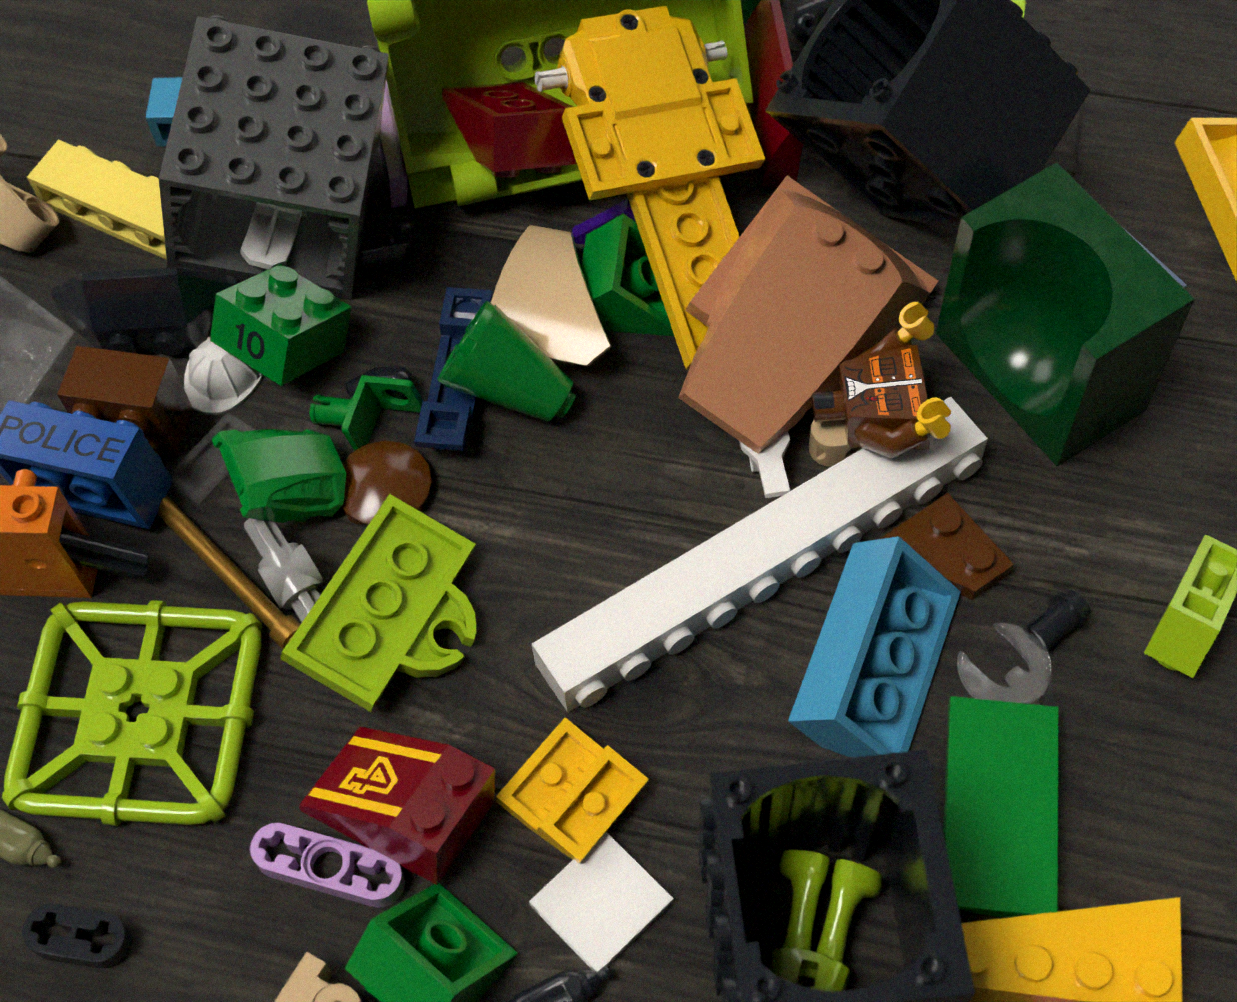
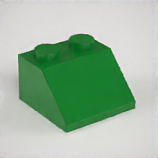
M621 214L588 233L585 239L581 269L603 328L613 332L674 336L636 222L625 214Z
M438 883V885L433 884L372 918L345 969L380 1002H477L510 966L518 953Z

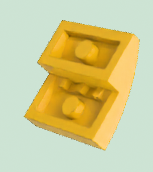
M565 717L496 796V802L545 841L580 864L649 779L607 745L603 749Z

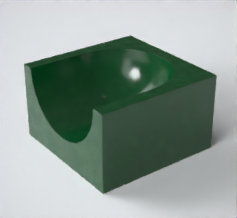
M1055 163L961 217L935 334L1056 466H1059L1147 410L1195 298L1058 163Z

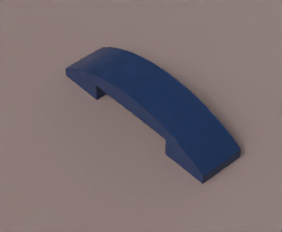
M446 288L439 321L441 338L427 402L423 401L414 439L415 447L464 451L474 423L479 398L446 388L437 379L452 350L466 333L465 329L486 300L491 303L493 297L492 290Z

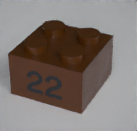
M77 345L57 393L68 413L72 414L74 411H83L94 416L96 419L116 423L118 420L129 421L143 430L145 438L155 453L159 456L173 458L178 457L194 411L170 358Z

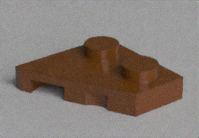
M948 493L880 538L901 537L960 590V595L971 600L1011 574L1014 566L1011 560Z

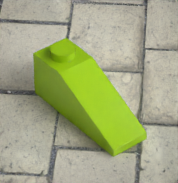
M1205 534L1158 623L1144 654L1156 659L1162 666L1170 670L1180 671L1192 678L1194 677L1220 632L1237 594V549Z

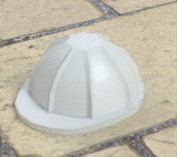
M208 337L197 349H194L189 354L190 359L184 376V390L194 410L204 415H221L231 412L249 398L261 383L263 374L211 342V337Z

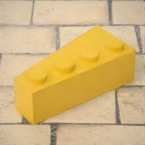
M1180 897L961 923L975 994L970 1002H1182Z

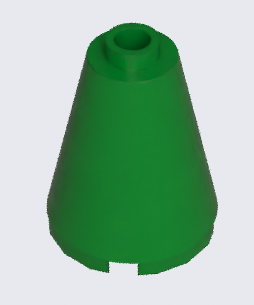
M486 300L465 329L466 333L459 344H456L438 376V382L445 385L446 388L549 422L554 415L562 419L576 397V394L570 391L573 381L497 305H493Z

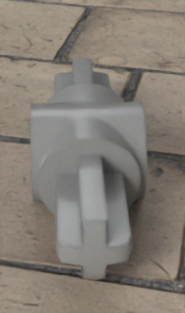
M249 518L244 523V529L262 557L258 566L260 576L280 609H293L302 623L320 597V592L324 587L323 584L325 582L304 546L302 544L298 545V543H288L276 522Z

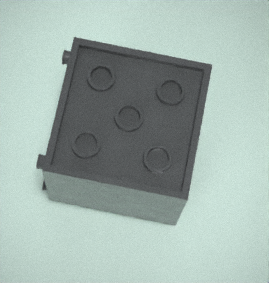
M213 15L210 18L197 16L159 175L167 267L206 271L219 277L224 275L236 276L241 281L268 270L249 265L240 254L256 203H265L302 210V217L294 244L285 266L294 269L299 275L320 288L330 291L335 297L351 300L379 148L389 54L380 52L378 48L371 45L357 48L230 23L226 18L219 15Z

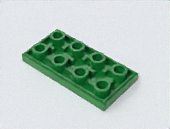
M950 696L948 702L943 834L959 912L1009 918L1057 912L1058 707Z

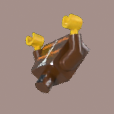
M912 302L902 309L899 315V323L903 328L895 327L877 344L854 359L844 361L839 365L838 391L812 393L815 423L844 420L847 444L853 448H865L886 457L894 458L908 450L930 449V434L934 438L942 439L950 433L951 425L945 417L951 414V410L942 399L937 397L927 398L918 345H912L911 343L912 338L922 341L929 339L934 333V323L927 317L928 310L921 303Z

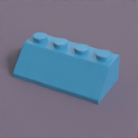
M899 536L853 543L788 722L820 747L850 758L909 751L961 591Z

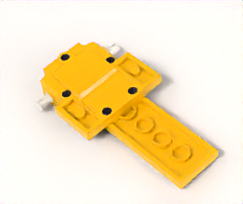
M667 6L637 11L625 9L618 14L581 19L577 33L569 36L564 41L557 69L537 71L535 73V84L538 85L537 90L539 92L561 88L563 94L566 97H570L577 105L565 108L562 120L589 201L627 194L685 369L687 370L690 368L693 357L703 342L709 327L685 310L692 298L740 237L718 176L760 168L765 161V157L737 79L712 82L708 71V62L726 60L727 47H724V41L704 44L698 36L692 20L670 16Z

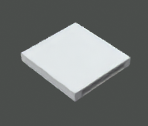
M606 832L580 864L572 860L529 901V904L593 971L598 972L602 967H608L674 901Z

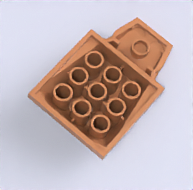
M786 176L692 298L685 310L709 328L703 342L693 357L678 398L759 454L785 432L794 427L804 416L805 412L813 406L812 393L839 390V365L841 363L854 359L877 344L895 327L903 328L899 323V315L902 309L912 302L923 304L938 283V280L883 243L865 228L837 211L789 176Z

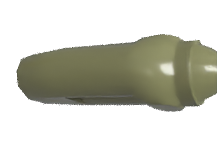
M0 809V858L11 864L23 866L30 864L36 867L48 864L51 868H57L60 865V857L52 855L49 843L44 840L38 828Z

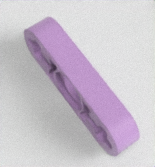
M271 823L262 827L251 841L250 853L253 861L263 874L274 879L377 908L393 904L404 891L405 876L400 864L372 848L283 823ZM283 839L290 852L302 855L301 870L296 871L299 868V864L294 857L280 854L275 858L274 862H271V858L265 851L268 846L276 847L280 840ZM326 852L340 854L343 858V864L335 876L324 879L314 874V862L321 854ZM360 859L357 862L359 870L369 875H377L381 868H386V873L389 879L392 880L390 885L380 884L377 891H372V887L366 878L353 875L354 860ZM352 879V885L348 886L347 884Z

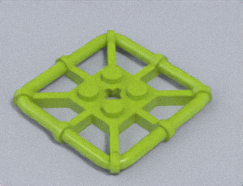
M151 600L148 605L81 601L63 606L60 602L50 609L53 614L47 619L42 630L27 691L20 694L17 704L21 714L5 771V791L2 794V800L12 811L19 810L33 815L101 819L102 824L118 826L122 821L196 825L205 824L212 820L216 824L226 815L223 811L228 806L234 791L245 729L252 725L254 711L250 708L261 651L262 623L253 613L245 614L227 609L167 606L165 601ZM76 622L146 625L139 660L103 657ZM166 626L230 630L187 662L158 661ZM65 630L93 665L85 698L47 696ZM240 649L229 704L223 707L193 705L198 679ZM142 701L144 706L149 707L148 713L139 714L136 722H129V716L125 713L129 706L135 702ZM42 715L80 718L74 745L27 778ZM189 725L224 727L210 794L182 759ZM85 762L115 763L109 791L105 794L104 798L43 794ZM135 765L171 767L198 803L128 799Z

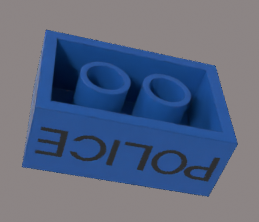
M8 400L0 414V473L10 485L14 484L17 471L22 469L31 470L37 475L35 486L58 487L76 513L150 529L158 513L160 502L166 497L174 479L161 462V457L155 453L145 438L144 432L140 427L125 420H118L116 423L99 420L83 411H74L72 414L57 411L40 402H31L29 405Z

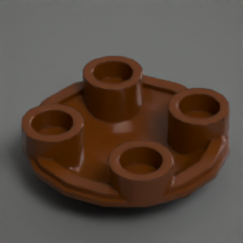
M384 440L364 445L351 453L343 462V467L346 471L344 503L341 507L350 522L358 525H369L389 494L423 512V503L428 498L432 479L429 465L419 451L402 442Z

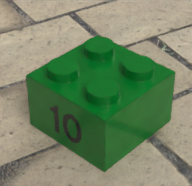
M279 264L216 293L210 341L282 386L344 353L352 306L335 297L330 291L320 288L302 277L294 269Z

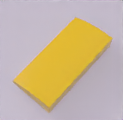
M1190 118L1174 143L1237 282V118Z

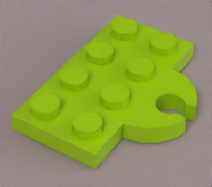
M389 494L282 651L281 660L369 712L373 710L397 671L414 677H437L454 670L462 663L464 655L457 649H444L435 642L433 633L439 629H450L458 635L461 644L472 647L477 631L475 611L467 596L453 585V582L471 556L476 544Z

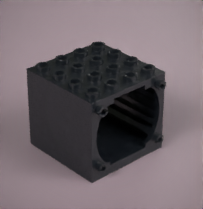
M833 0L792 68L780 75L783 82L777 80L776 86L779 89L765 111L881 215L959 229L961 217L1043 170L1091 90L1077 76L1078 69L1072 63L1062 59L1050 47V39L1042 32L1034 29L1022 17V9L1011 0Z
M927 749L710 773L709 794L699 795L701 814L699 815L700 850H698L701 881L702 884H707L705 912L709 939H714L715 946H713L714 960H712L716 996L722 995V1002L971 1001L975 990ZM881 839L905 970L891 979L870 987L850 991H826L804 988L774 975L761 964L759 943L745 942L739 899L741 861L745 876L754 869L756 853L763 852L764 861L775 858V851L796 850L798 848L817 850L818 846L827 845L828 852L840 853L842 844L849 843L851 857L864 862L869 842Z

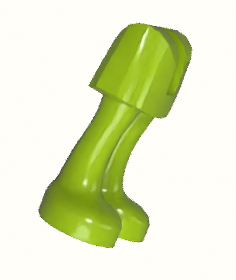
M783 851L779 862V871L784 877L791 880L793 888L792 908L783 946L771 951L769 971L801 986L798 983L799 977L804 976L815 979L814 987L810 986L812 989L846 991L851 971L843 964V958L852 916L862 898H873L881 892L883 876L879 872L856 862L844 859L836 861L832 879L831 899L817 951L813 952L810 951L814 919L819 894L827 876L830 859L823 854L810 851Z

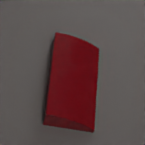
M761 0L746 22L744 32L753 102L750 107L751 120L765 157V161L758 168L761 188L779 187L786 176L797 182L803 144L765 111L779 89L776 86L777 80L783 82L780 75L790 70L793 63L780 1Z

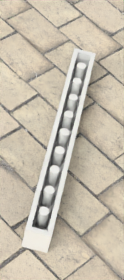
M952 397L947 398L943 402L949 407L951 414L945 417V419L950 423L951 430L949 435L942 439L934 438L930 434V449L908 450L894 458L886 457L865 448L857 451L532 643L535 665L567 712L578 706L585 708L595 704L604 697L609 687L623 679L631 681L638 678L649 669L651 662L667 652L670 655L681 652L693 642L697 634L710 626L713 629L724 626L735 617L737 610L752 601L760 603L767 600L778 590L783 582L795 575L797 578H801L810 574L818 567L821 559L836 550L838 553L848 551L852 548L853 543L860 541L864 533L876 526L885 528L891 525L900 517L904 509L917 501L919 504L929 502L939 494L944 485L955 478L964 480L973 475L982 465V456L988 438Z

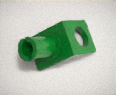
M361 375L355 394L351 399L327 397L317 394L313 397L314 403H321V405L311 403L309 413L311 422L314 425L341 426L343 434L353 450L356 451L368 444L381 408L420 412L423 400L414 383L410 380ZM385 390H396L404 394L408 399H397L390 396Z

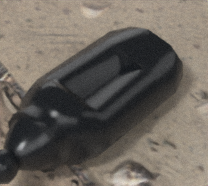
M605 966L598 972L583 969L578 972L571 970L561 971L517 993L509 1002H587L589 997L595 995L594 993L599 988L601 981L609 980L612 973Z

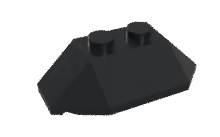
M181 267L81 273L66 281L62 286L58 285L52 288L51 297L64 321L95 348L143 355L163 354L175 356L180 353L192 352L207 340L208 337H211L216 293L238 284L239 281L236 276L224 275L219 277L206 271Z

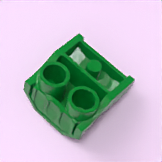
M232 429L218 432L212 439L214 447L220 450L242 504L240 511L244 518L279 523L292 520L305 522L312 516H333L344 503L346 471L329 435L310 429L302 432L279 429L251 431Z

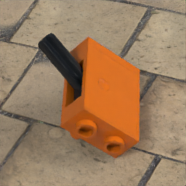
M27 469L19 470L16 472L14 484L0 485V595L92 598L98 570L134 579H142L145 576L150 561L147 551L89 536L58 487L35 486L37 475L33 471Z

